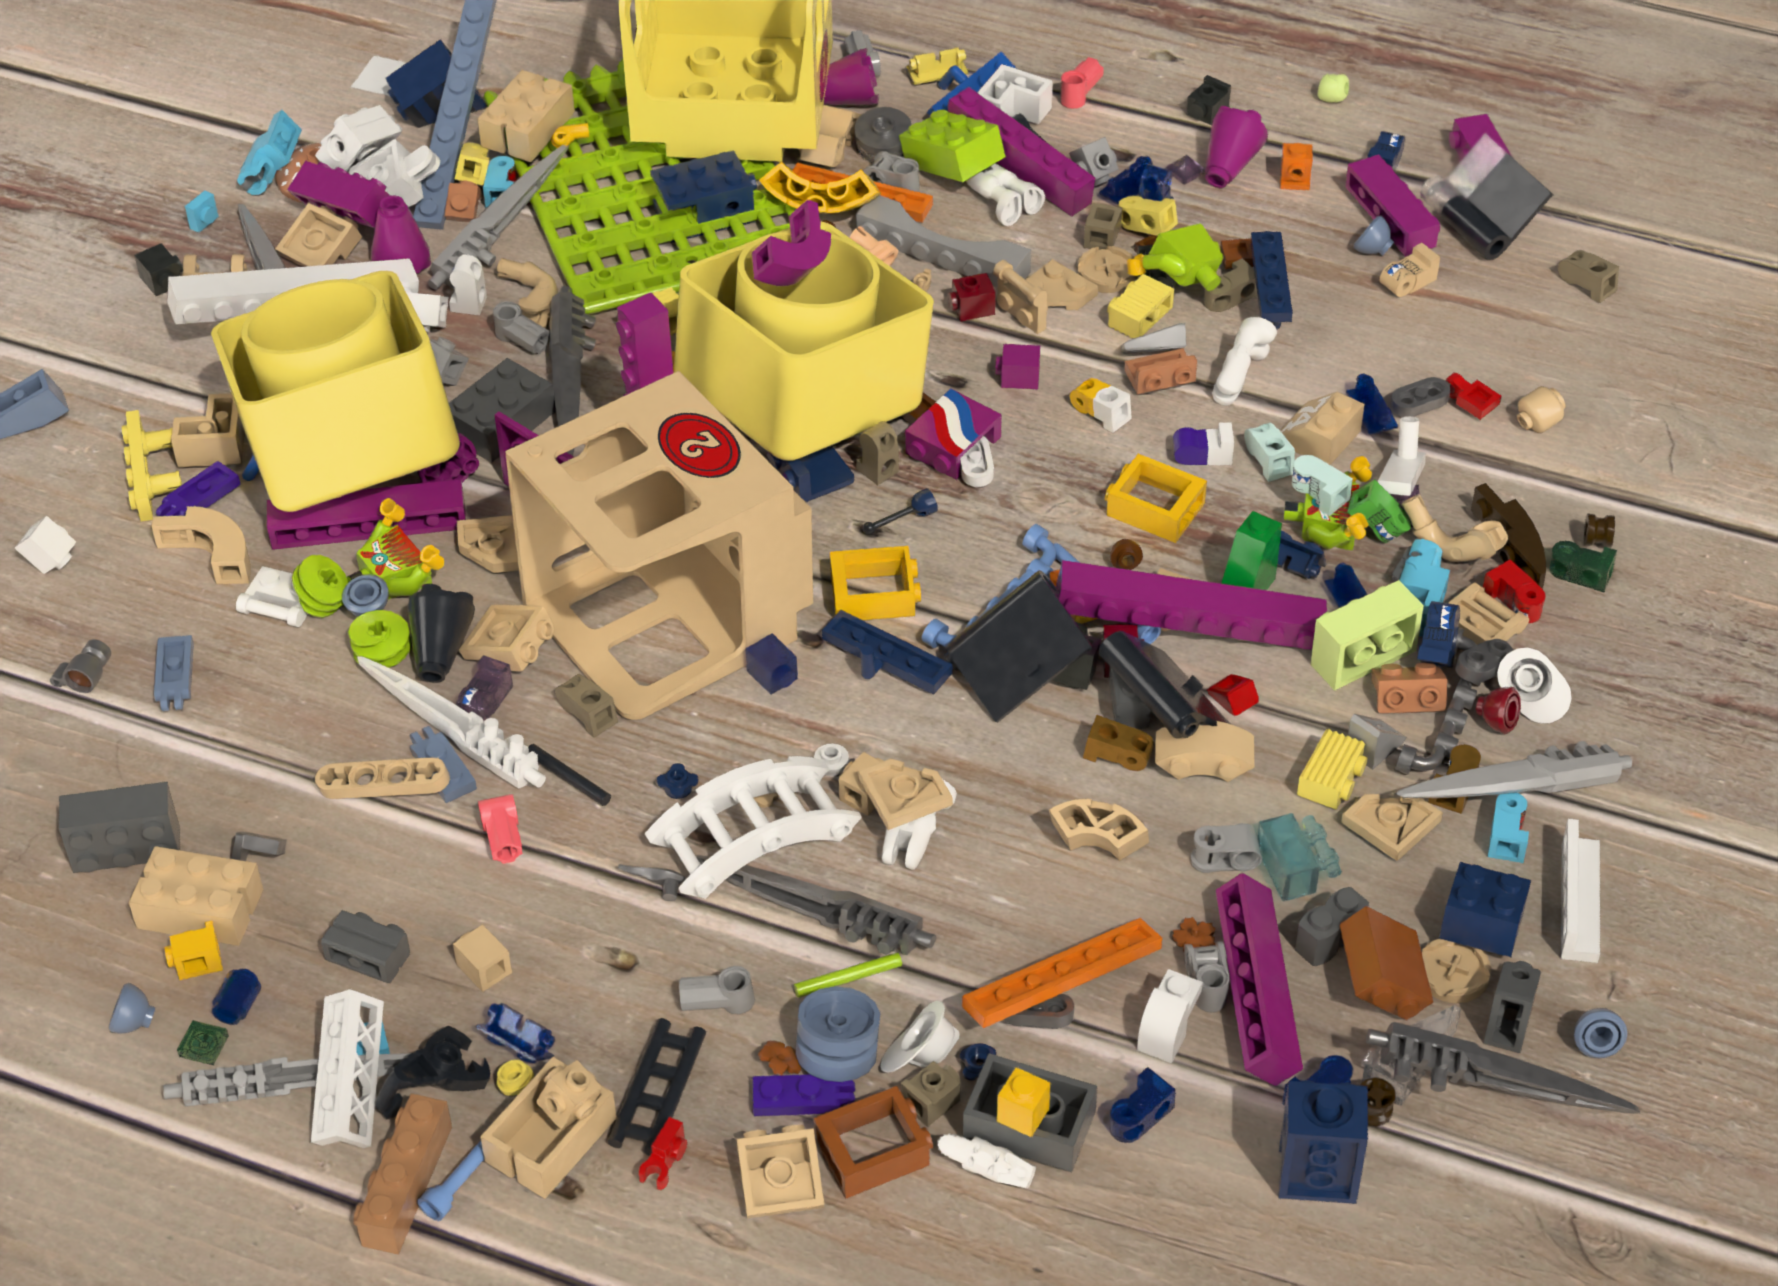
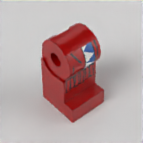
M1508 560L1485 574L1483 588L1486 594L1494 599L1497 597L1515 613L1521 612L1529 618L1528 623H1534L1541 618L1546 598L1545 592L1513 561Z

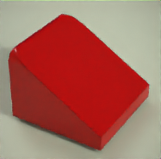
M1235 674L1227 676L1207 689L1208 694L1233 716L1241 714L1259 702L1254 681Z

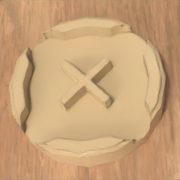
M1107 246V249L1099 250V247L1091 248L1083 253L1078 260V274L1098 285V292L1100 293L1123 291L1131 281H1135L1137 275H1129L1127 272V260L1130 258L1134 259V256L1125 249L1116 246Z
M1439 938L1428 943L1423 948L1422 956L1433 997L1453 1004L1466 1003L1480 997L1487 989L1491 965L1488 956L1483 950Z

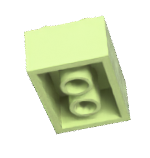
M1398 580L1390 585L1379 587L1375 592L1360 599H1354L1335 611L1324 613L1320 618L1316 619L1311 666L1335 691L1372 673V669L1381 668L1384 664H1391L1417 651L1424 605Z

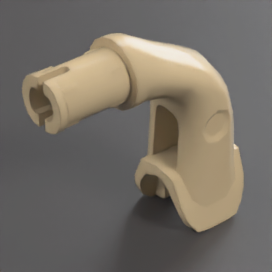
M501 258L497 266L498 277L518 280L523 285L534 288L527 298L523 297L519 300L520 309H523L522 315L545 328L550 322L551 299L558 293L555 280L532 262L520 263Z
M1420 494L1412 496L1402 503L1414 527L1412 530L1414 535L1419 539L1436 543L1443 551L1441 558L1450 562H1467L1479 558L1481 560L1489 559L1508 540V535L1502 524L1492 520L1475 525L1468 533L1461 536H1448L1438 526L1436 519H1432Z

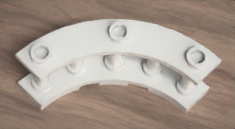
M791 756L788 757V762L773 763L771 759H766L739 767L714 778L695 789L698 795L683 806H680L677 802L669 808L645 832V835L651 844L675 849L690 873V876L679 886L680 892L706 899L734 872L764 854L804 841L832 840L841 842L844 837L851 833L852 828L862 816L859 812L836 809L819 783L829 771L824 760L812 757ZM777 792L791 813V816L769 823L753 797ZM794 792L810 794L820 810L806 812ZM740 803L756 829L733 841L716 814ZM705 822L721 850L701 865L685 838Z

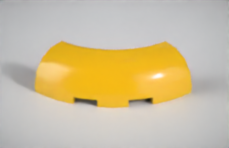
M780 162L759 179L762 185L782 202L794 208H799L808 199L818 203L819 213L830 214L853 210L881 195L880 190L871 177L863 170H859L852 176L839 181L818 184L797 176L787 165Z

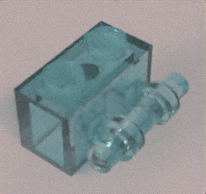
M1293 813L1259 821L1257 838L1262 861L1283 902L1315 894L1320 871L1326 870L1330 878H1335L1342 872L1338 864L1340 859L1336 850L1329 847L1326 841L1327 833L1323 825L1317 823L1313 815H1308L1302 819L1301 823L1305 829L1304 831L1301 830ZM1311 846L1314 847L1317 853L1316 855L1313 854L1310 848Z

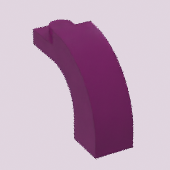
M807 199L789 216L791 243L769 236L752 252L754 279L776 286L793 285L801 281L824 261L830 250L831 233L820 228L821 220L819 218L818 203Z

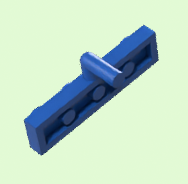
M1002 51L970 77H967L958 66H951L938 81V86L945 90L954 80L959 85L935 103L927 111V114L930 116L931 113L937 110H946L948 112L949 99L968 87L978 93L1002 64L1017 68Z

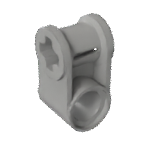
M881 151L874 157V163L863 170L875 182L916 192L920 190L918 163L913 159Z
M1244 823L1228 826L1207 825L1197 829L1194 834L1196 848L1191 853V864L1200 872L1249 871L1257 868L1262 862L1256 830L1252 825Z
M1223 941L1216 942L1214 946L1193 947L1192 944H1186L1185 965L1187 975L1203 982L1202 992L1196 1001V1005L1206 1012L1222 1010L1227 1004L1229 972Z

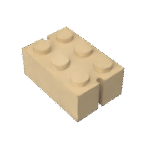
M521 70L478 118L481 147L505 153L507 150L504 134L505 127L508 154L532 162L551 140L552 134L560 126H563L575 113L572 85L551 78L545 81L544 76Z
M155 846L143 870L145 877H140L129 900V905L137 929L176 935L189 930L206 928L205 922L213 921L219 943L239 946L250 922L249 914L253 915L263 892V886L257 863Z
M555 1057L549 1060L480 1136L487 1164L510 1178L517 1174L518 1183L544 1199L548 1197L617 1118L613 1092L602 1086L603 1088L595 1100L597 1104L595 1110L581 1121L578 1119L561 1130L536 1103L546 1086L544 1082L545 1077L559 1065H562L563 1068L568 1066Z

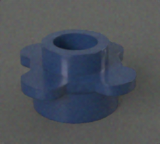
M680 763L673 764L666 774L657 777V785L664 787L665 793L674 799L687 797L692 791V786H696L699 782L697 774L689 773L685 770V766Z
M976 1043L963 1049L960 1052V1060L964 1062L965 1066L963 1077L969 1081L978 1078L988 1054L996 1055L995 1048L983 1043Z

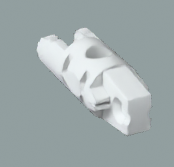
M948 1133V1135L944 1134L938 1140L939 1144L937 1146H939L938 1150H941V1154L944 1153L945 1156L948 1155L949 1158L961 1162L962 1168L967 1171L981 1174L996 1183L1001 1182L1022 1188H1029L1036 1166L1012 1153L1011 1150L1001 1146H994L976 1136L970 1140L960 1137V1135L956 1136L955 1134L951 1135Z

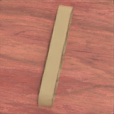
M433 757L332 763L321 767L315 776L317 787L322 795L328 799L437 793L445 789L450 781V774L443 761ZM396 773H408L403 781L399 783L391 782L392 777ZM374 774L373 780L365 785L357 784L361 776Z

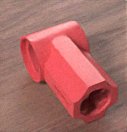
M1088 57L1074 70L1062 74L1060 101L1063 106L1073 109L1085 105L1086 94L1102 78L1104 68L1098 63L1097 59Z
M513 794L478 801L483 831H487L493 860L501 861L503 864L514 862L523 852L517 828L519 823Z

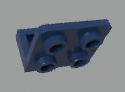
M832 445L793 461L781 460L769 452L767 453L768 462L794 487V491L805 502L854 483V473Z

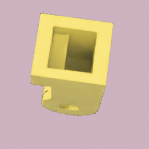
M464 143L460 152L455 179L471 181L483 186L490 159L487 157L488 148L481 147V145L476 143Z
M1130 196L1119 201V207L1122 208L1121 225L1125 229L1158 236L1159 233L1170 231L1178 224L1174 199L1164 198L1160 202L1149 199L1144 200L1139 196Z

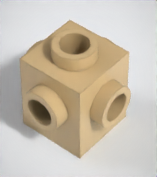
M576 1060L565 1068L562 1065L557 1066L545 1077L544 1082L546 1086L536 1103L563 1130L579 1119L581 1121L595 1110L597 1107L595 1100L603 1087L597 1082L595 1076Z

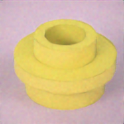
M521 1060L508 1061L498 1070L497 1086L501 1093L505 1095H518L534 1078V1073L531 1067Z

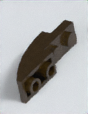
M1486 483L1475 487L1471 504V511L1475 518L1482 522L1490 520L1500 522L1508 535L1506 544L1498 550L1500 561L1502 563L1508 560L1513 561L1543 589L1546 576V557L1540 535L1533 521L1516 499L1504 503Z

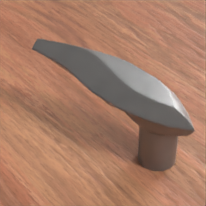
M618 865V868L663 885L662 898L666 901H675L677 899L678 884L686 879L679 872L670 869Z

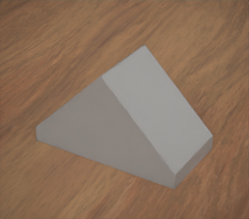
M1353 714L1350 719L1348 736L1352 739L1356 738L1358 741L1362 740L1365 743L1363 756L1368 757L1366 766L1372 770L1401 746L1407 738L1381 719Z

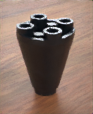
M424 584L421 586V591L410 596L408 616L415 666L418 671V677L421 680L439 683L444 681L445 676L450 672L474 617V597L470 593H455L442 590L436 584Z

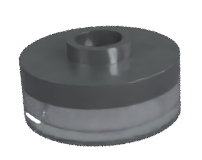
M891 107L873 108L863 113L855 124V143L859 155L871 163H874V157L881 151L905 158L899 135L909 130V127L912 125L910 118L904 112Z

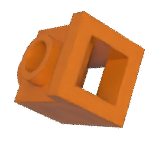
M1283 143L1280 189L1310 190L1313 161L1312 144Z

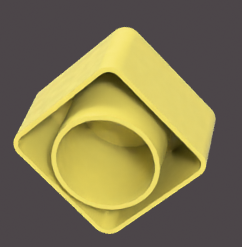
M821 222L820 228L831 233L829 253L823 262L796 284L789 286L770 285L754 279L752 252L769 236L791 243L790 228L765 235L752 242L685 266L680 272L674 373L680 371L728 421L770 454L786 461L800 459L862 433L881 421L888 422L907 414L920 405L923 394L934 304L932 296L834 226L825 222Z
M377 271L354 279L325 280L299 286L271 298L254 311L222 321L211 331V336L269 498L271 503L281 511L294 512L394 478L402 477L406 474L451 459L459 449L460 439L429 337L395 272Z

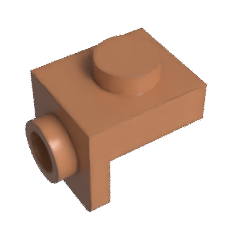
M465 180L459 181V184L449 183L444 215L446 220L470 222L476 218L478 203L483 200V193L479 186L474 182Z

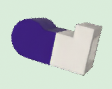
M1232 422L1219 423L1218 429L1196 430L1184 427L1178 429L1173 434L1174 456L1178 463L1183 465H1232L1234 450Z

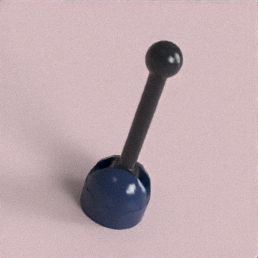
M928 488L917 492L912 497L911 506L874 523L866 522L863 525V532L868 535L873 534L876 528L912 512L919 516H928L937 512L938 506L932 492Z

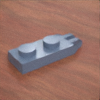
M192 635L158 638L154 697L156 702L160 701L162 711L170 710V700H174L175 710H183L184 699L191 698L194 650Z
M430 726L422 728L426 739H422L417 731L410 734L413 744L409 747L414 758H439L445 764L450 774V781L445 789L438 792L445 803L477 789L476 780L442 732L435 734Z

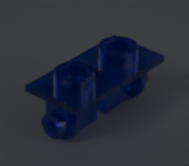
M1148 156L1138 157L1136 162L1129 166V170L1125 169L1116 177L1110 178L1106 187L1099 192V195L1119 205V201L1123 198L1138 195L1152 184V181H1149L1153 176L1151 172V164H1153L1151 158Z
M1365 373L1358 375L1355 389L1346 390V394L1348 397L1364 404L1362 423L1368 434L1398 428V424L1377 386L1374 384L1372 376Z
M1346 563L1338 564L1335 567L1334 578L1324 581L1338 608L1347 605L1354 599H1360L1368 595L1354 573L1352 566Z
M493 1003L487 1012V1015L490 1017L489 1022L477 1024L475 1027L486 1033L487 1039L490 1042L499 1046H508L517 1051L516 1056L525 1062L537 1063V1061L554 1057V1054L547 1051L555 1042L552 1031L530 1018L525 1020L523 1028L520 1029L519 1026L524 1015L504 1003Z

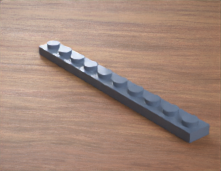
M465 0L430 144L431 151L440 159V165L437 171L422 180L421 185L424 198L416 204L413 215L419 228L439 230L444 228L449 183H454L459 156L464 143L497 0Z

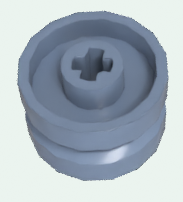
M837 986L818 989L807 995L799 1005L795 1055L800 1066L810 1075L825 1081L844 1082L858 1079L867 1074L876 1063L880 1011L875 1001L863 992Z

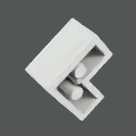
M1002 64L979 90L978 94L1010 117L1021 113L1027 121L1039 124L1052 109L1053 81Z

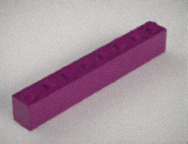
M1062 560L1056 582V588L1060 593L1059 600L1070 615L1308 650L1313 648L1316 619L1327 613V599Z

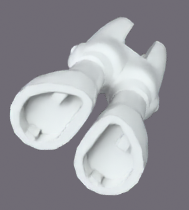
M996 163L966 180V183L973 190L985 198L994 199L997 202L996 217L1006 226H1011L1017 222L1022 210L1030 215L1037 213L1045 201V194L1042 189L1033 183L1018 179L1014 173Z
M1250 317L1242 322L1235 338L1234 347L1227 353L1222 371L1213 388V398L1218 404L1231 405L1243 388L1251 359L1260 361L1267 357L1270 351L1269 343L1277 335L1276 327L1268 320L1260 317Z
M943 780L952 795L954 804L957 792L953 786ZM936 812L896 828L886 829L882 851L883 863L893 865L899 850L907 851L905 858L906 868L914 870L925 853L931 834L936 830Z

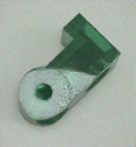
M1559 541L1552 548L1549 570L1558 579L1604 593L1614 571L1617 550L1604 547L1601 553L1584 547L1580 548L1571 541Z

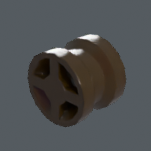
M1587 513L1584 526V545L1592 546L1595 543H1601L1604 547L1612 548L1615 533V516L1606 515L1604 518H1599L1595 514Z
M1382 1078L1366 1079L1360 1086H1367L1368 1125H1384L1389 1122L1393 1115V1105L1396 1098L1395 1089L1388 1081Z

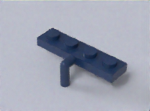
M840 610L822 630L823 640L861 658V675L864 679H872L880 669H883L934 695L953 674V664L843 610Z

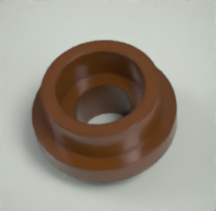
M1130 539L1117 541L1110 552L1112 565L1119 569L1132 570L1143 559L1140 545Z

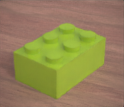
M937 110L931 113V117L922 122L912 124L909 130L899 135L904 157L915 160L918 163L919 170L959 182L968 180L1005 157L998 125L985 122L984 120L969 118L965 115L950 113L946 110Z

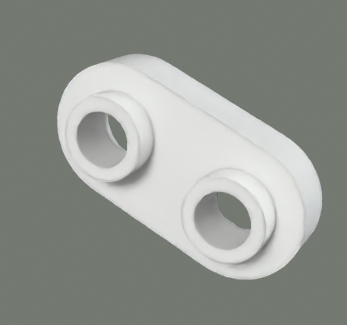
M984 436L960 458L962 479L966 484L973 487L986 486L991 483L994 477L989 442Z

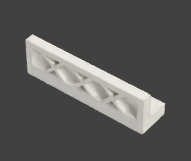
M1568 819L1562 842L1561 959L1598 963L1600 956V840L1579 838V820Z
M351 989L325 997L311 1134L312 1143L324 1146L342 1141L360 1148L371 1147L384 1001ZM360 1005L370 1009L369 1024L367 1026L364 1025L359 1016ZM360 1040L366 1050V1058L363 1062H361L356 1052L357 1042ZM356 1077H358L363 1086L362 1097L359 1099L353 1090V1081ZM353 1113L360 1123L359 1135L349 1132L350 1116Z

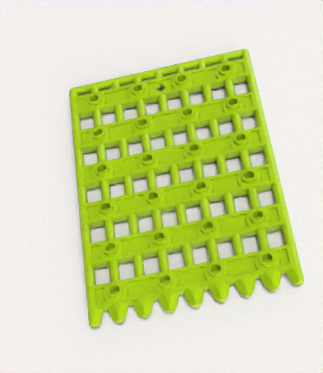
M623 58L618 63L617 71L609 73L605 68L596 64L592 68L589 78L582 79L572 71H568L565 74L563 82L572 85L574 108H580L583 116L568 119L563 126L588 123L589 138L575 139L568 145L571 157L563 158L559 161L549 177L530 199V202L567 285L572 289V294L584 299L583 307H585L586 314L617 308L645 294L663 291L669 287H672L678 293L680 272L685 266L690 264L687 263L688 261L694 260L697 262L752 242L765 235L790 228V223L775 226L771 216L787 213L790 216L797 208L782 202L766 188L753 191L754 210L698 224L696 205L692 210L691 207L668 211L650 176V170H653L651 166L668 163L671 166L679 164V159L687 157H667L665 143L631 141L628 106L622 107L618 98L627 96ZM490 90L484 93V99L489 107L498 97L495 92ZM607 101L610 110L594 113L591 104ZM504 127L506 148H507V150H508L507 138H506V130H505V127ZM624 136L627 143L611 147L607 140L610 137ZM551 140L539 153L542 160L551 154V151L558 149L552 145ZM593 141L597 143L599 150L584 154L579 146ZM510 156L514 160L519 177L535 166L527 167L525 160ZM740 160L746 173H753L756 180L762 178L775 167L773 161ZM640 169L644 178L628 182L624 172ZM608 176L613 177L616 185L599 188L595 180ZM585 183L588 192L571 195L568 186ZM553 189L557 190L559 199L543 202L539 193ZM653 199H656L662 214L644 217L641 208L653 205ZM630 212L633 221L616 224L612 216L613 214ZM601 218L605 226L604 228L592 231L587 230L584 221ZM759 220L764 228L763 230L747 233L743 223ZM573 225L576 232L575 235L559 238L555 228ZM731 226L736 236L719 240L715 230ZM703 233L707 243L691 247L686 237ZM675 240L679 250L662 254L658 244ZM646 247L651 257L634 261L629 251ZM618 254L622 264L605 268L601 258ZM589 261L593 271L576 275L572 265Z

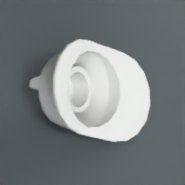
M1528 647L1518 648L1506 654L1500 662L1497 671L1498 682L1501 687L1508 686L1517 689L1521 698V713L1531 721L1541 724L1552 723L1562 718L1568 711L1571 703V689L1566 679L1551 661L1540 651Z
M936 1000L926 1006L912 1025L887 1049L880 1064L883 1072L890 1073L896 1071L908 1062L923 1068L933 1061L938 1064L947 1057L958 1041L960 1033L944 1017L945 1006L942 1001Z

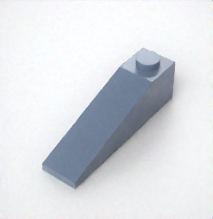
M43 369L0 393V439L43 427L69 411L63 391Z

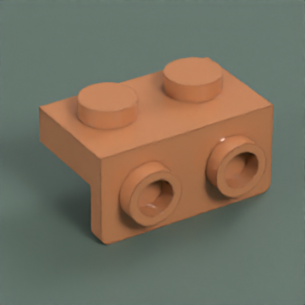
M1182 348L1125 361V372L1136 393L1142 394L1195 382L1197 359L1195 355L1187 356Z
M1423 662L1417 663L1415 667L1402 668L1398 664H1384L1381 668L1372 669L1371 682L1377 691V710L1379 713L1436 712L1446 710L1447 678L1439 666Z

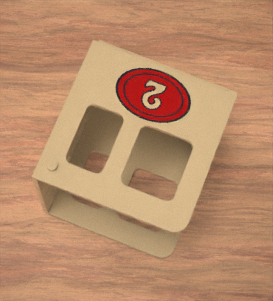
M680 371L505 451L523 605L544 606L554 624L552 638L588 679L613 697L615 709L622 717L631 720L643 719L797 640V612L813 604L811 507L794 491V487ZM585 444V448L580 455L561 464L556 461L557 456ZM584 544L590 548L588 552L557 567H552L554 560L559 556ZM628 576L640 577L658 596L654 602L599 629L588 628L570 608L573 603ZM674 618L681 621L709 652L706 657L651 685L642 686L636 683L609 650L611 647L667 619Z

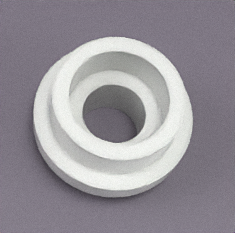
M825 744L819 747L814 754V758L824 760L828 766L829 771L825 774L826 776L841 774L849 763L847 750L838 744Z

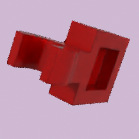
M1456 372L1446 378V381L1450 383L1449 398L1457 399V405L1479 420L1500 405L1502 395L1479 380L1471 384Z
M672 1117L668 1118L652 1144L650 1157L639 1168V1180L642 1183L647 1180L650 1174H659L656 1180L657 1189L663 1190L668 1185L669 1169L675 1160H681L687 1148L683 1122Z

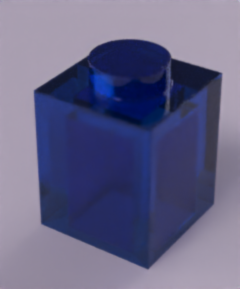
M773 633L745 649L747 672L770 695L790 686L798 679L797 656Z

